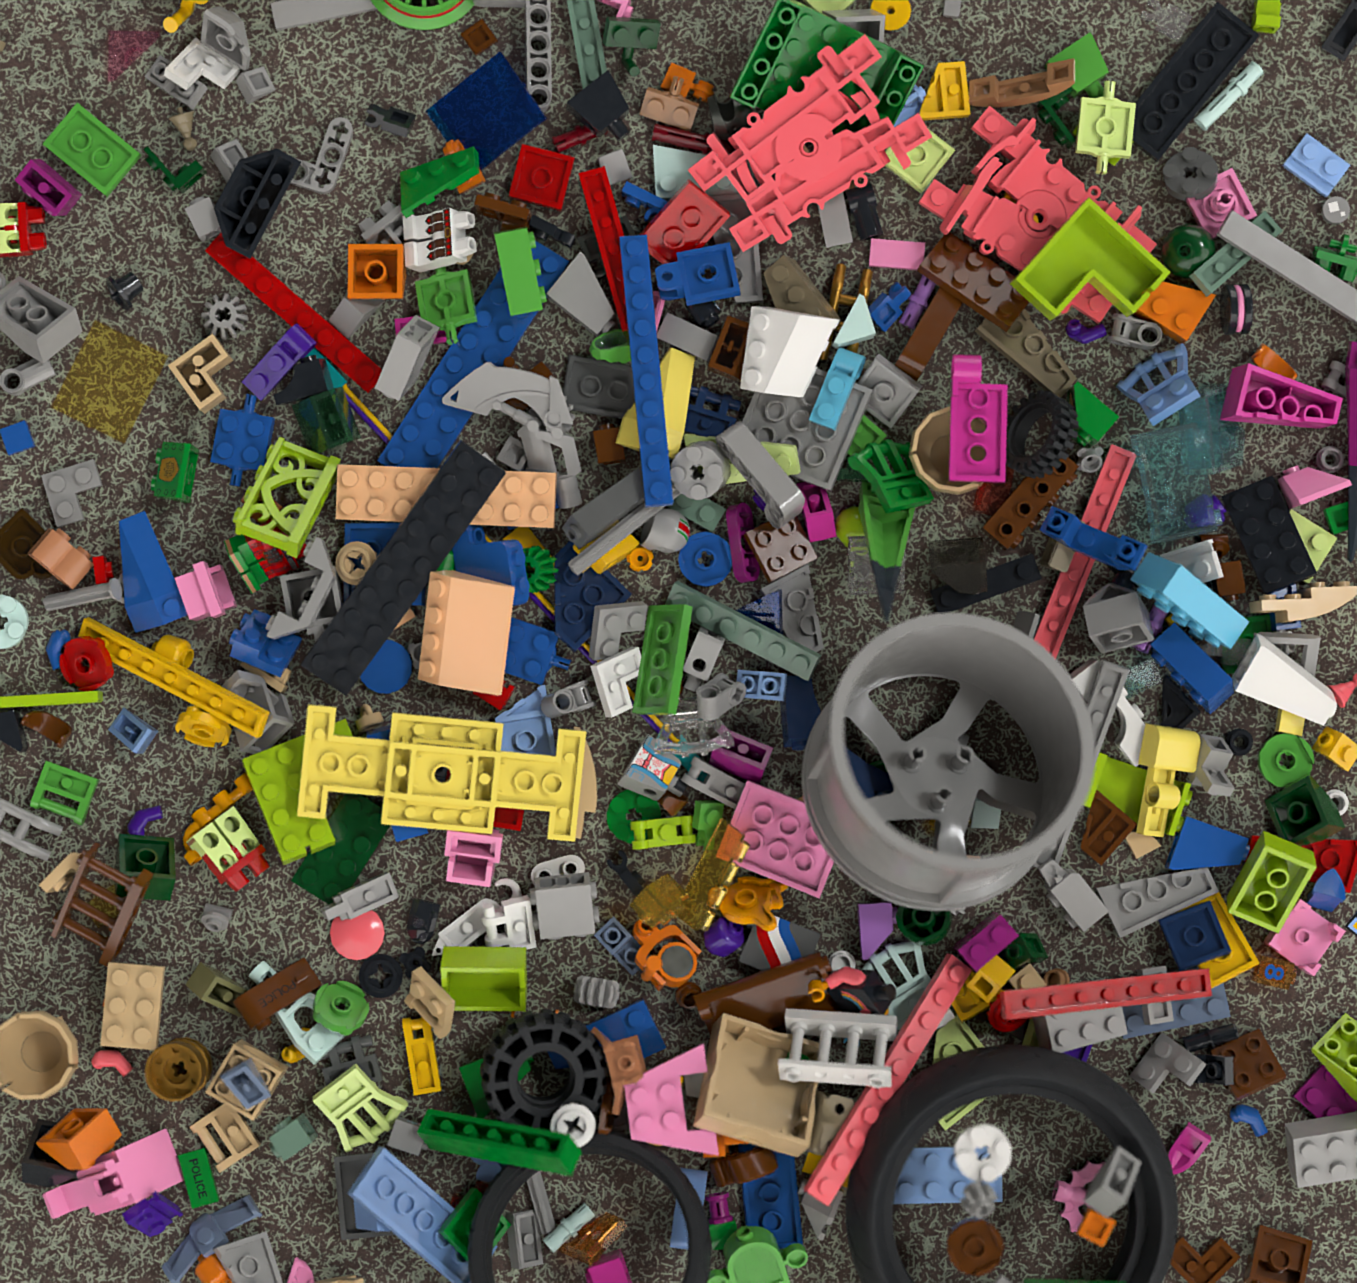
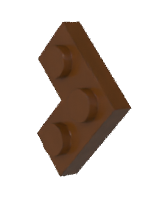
M1180 1235L1176 1239L1170 1264L1188 1283H1216L1241 1257L1220 1236L1199 1254Z

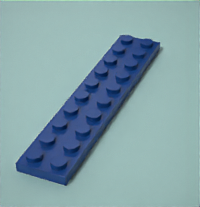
M535 240L536 248L531 249L533 260L539 259L542 274L536 276L538 287L544 286L546 294L565 271L569 261ZM501 268L475 307L478 322L463 326L457 335L458 342L456 344L453 342L378 458L377 461L383 466L439 468L474 412L445 405L442 402V398L464 377L484 363L492 362L497 367H504V359L511 356L539 312L534 311L510 316ZM458 391L451 396L452 400L457 401Z

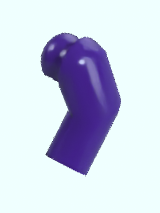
M1071 319L1067 323V335L1082 344H1087L1107 336L1102 323L1091 328L1081 325L1077 319Z
M161 806L136 811L127 825V832L130 835L144 836V828L148 822L163 818Z

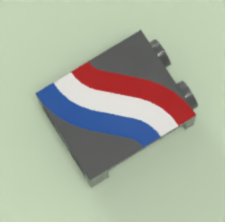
M775 916L777 927L772 931H765L756 924H747L746 928L750 929L747 939H744V943L736 950V954L740 955L738 959L740 962L764 971L814 953L821 934Z

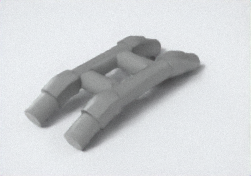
M0 797V824L6 813L20 819L14 835L0 828V841L26 854L47 861L51 851L24 840V837L30 825L58 837L63 830V826L35 815Z

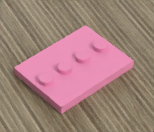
M747 780L717 857L820 898L834 861L822 847L813 831L804 802Z

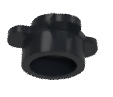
M416 947L413 952L400 955L399 961L404 964L406 977L411 979L412 971L419 967H422L426 972L430 971L431 964L427 962L424 956V948ZM414 960H417V965H413Z

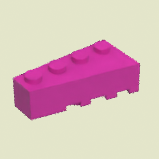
M1247 363L1232 368L1220 420L1321 429L1337 424L1343 398Z

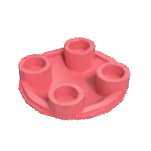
M373 910L351 920H341L338 916L332 921L330 929L331 942L336 951L345 958L352 960L367 959L375 954L382 945L385 934L383 922Z

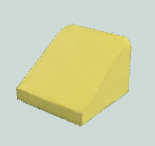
M1279 708L1275 732L1302 736L1305 718Z

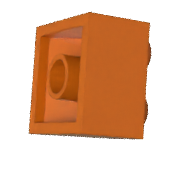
M348 244V299H403L406 282L404 245Z
M75 1108L42 1136L36 1144L65 1168L84 1171L91 1168L102 1153L111 1150L115 1145L114 1142L122 1134L107 1108Z

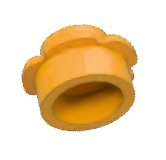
M638 545L627 556L630 568L636 572L646 571L652 566V551L641 545ZM638 556H642L643 560L638 561Z

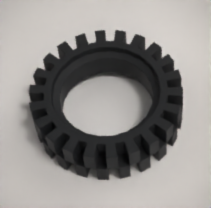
M1038 390L1036 394L1033 392L1029 393L1028 399L1023 397L1019 400L1021 407L1015 405L1012 408L1015 414L1013 416L1007 415L1009 425L1006 430V466L1033 479H1036V477L1043 478L1044 473L1050 475L1053 473L1052 466L1058 469L1062 465L1059 459L1063 458L1066 460L1069 455L1065 452L1066 449H1073L1075 445L1070 442V439L1077 438L1078 432L1072 429L1079 427V422L1075 420L1078 415L1077 412L1073 411L1075 409L1073 405L1049 391ZM1051 413L1052 426L1047 440L1037 452L1031 456H1026L1025 443L1030 429L1041 416Z

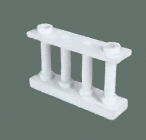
M786 1008V1034L793 1035L789 1059H779L778 1061L781 1080L864 1085L874 1088L892 1087L891 1066H884L887 1041H894L898 1033L897 1016ZM804 1035L820 1036L817 1061L800 1060ZM831 1037L848 1038L845 1063L828 1062ZM859 1039L876 1040L873 1065L856 1064Z

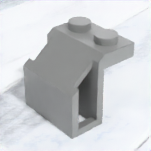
M236 670L222 685L223 688L270 712L263 734L259 738H255L233 726L242 752L256 754L271 748L295 724L287 698L281 693L279 696H276L266 686L265 680L260 675Z

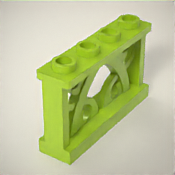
M279 437L276 444H271L266 454L267 461L264 466H259L255 475L256 482L253 487H248L244 496L245 503L242 508H237L233 517V523H236L235 534H243L287 551V555L297 558L337 479V465L341 463V459L332 455L330 458ZM284 457L297 460L299 470H293V464L289 460L287 467H281L279 461ZM305 464L310 465V466L315 467V468L320 469V470H316V469H305ZM302 481H306L305 487L312 485L314 488L310 491L304 490ZM296 482L297 492L307 502L306 505L292 504L279 511L274 503L271 491L282 485ZM260 498H262L263 504L258 503ZM258 512L262 514L258 522L267 521L269 518L272 521L265 526H259L252 523L250 517ZM291 512L299 514L297 519L291 518L290 515L286 519L285 516ZM277 526L288 536H285L272 530Z

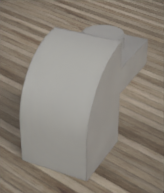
M1200 734L1201 746L1197 768L1194 773L1188 772L1191 785L1203 786V789L1210 795L1230 797L1235 788L1224 773V770L1234 754L1222 737Z

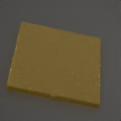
M95 320L51 408L84 423L87 428L92 427L125 444L168 356L135 340L133 336L128 337Z

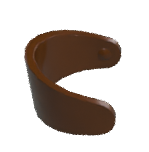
M32 711L27 713L21 721L23 726L46 736L55 742L60 749L64 747L72 734V728L68 723L48 712Z
M666 790L658 802L667 812L675 817L689 802V799L684 794L678 797Z

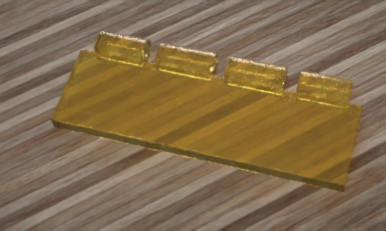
M720 818L674 911L676 916L697 931L699 929L708 931L716 915L709 908L719 909L728 891L721 884L725 886L731 885L739 869V865L733 862V860L741 863L750 847V844L744 840L746 835L725 819Z

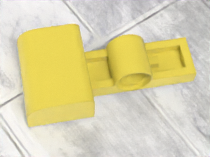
M1145 723L1138 764L1148 766L1136 833L1164 837L1169 809H1175L1181 798L1179 788L1174 785L1176 771L1194 773L1197 768L1201 740L1195 731Z

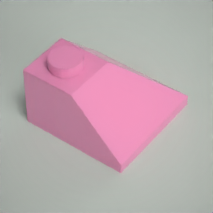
M1298 465L1284 470V476L1277 479L1289 509L1352 485L1349 479L1310 467L1300 470Z

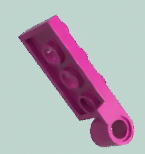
M952 355L948 481L1005 482L1008 385L980 384L982 374L981 355ZM978 418L985 422L986 429L983 433L977 434L972 431L970 424L973 419ZM979 446L984 449L985 458L982 461H974L970 457V449L972 447Z

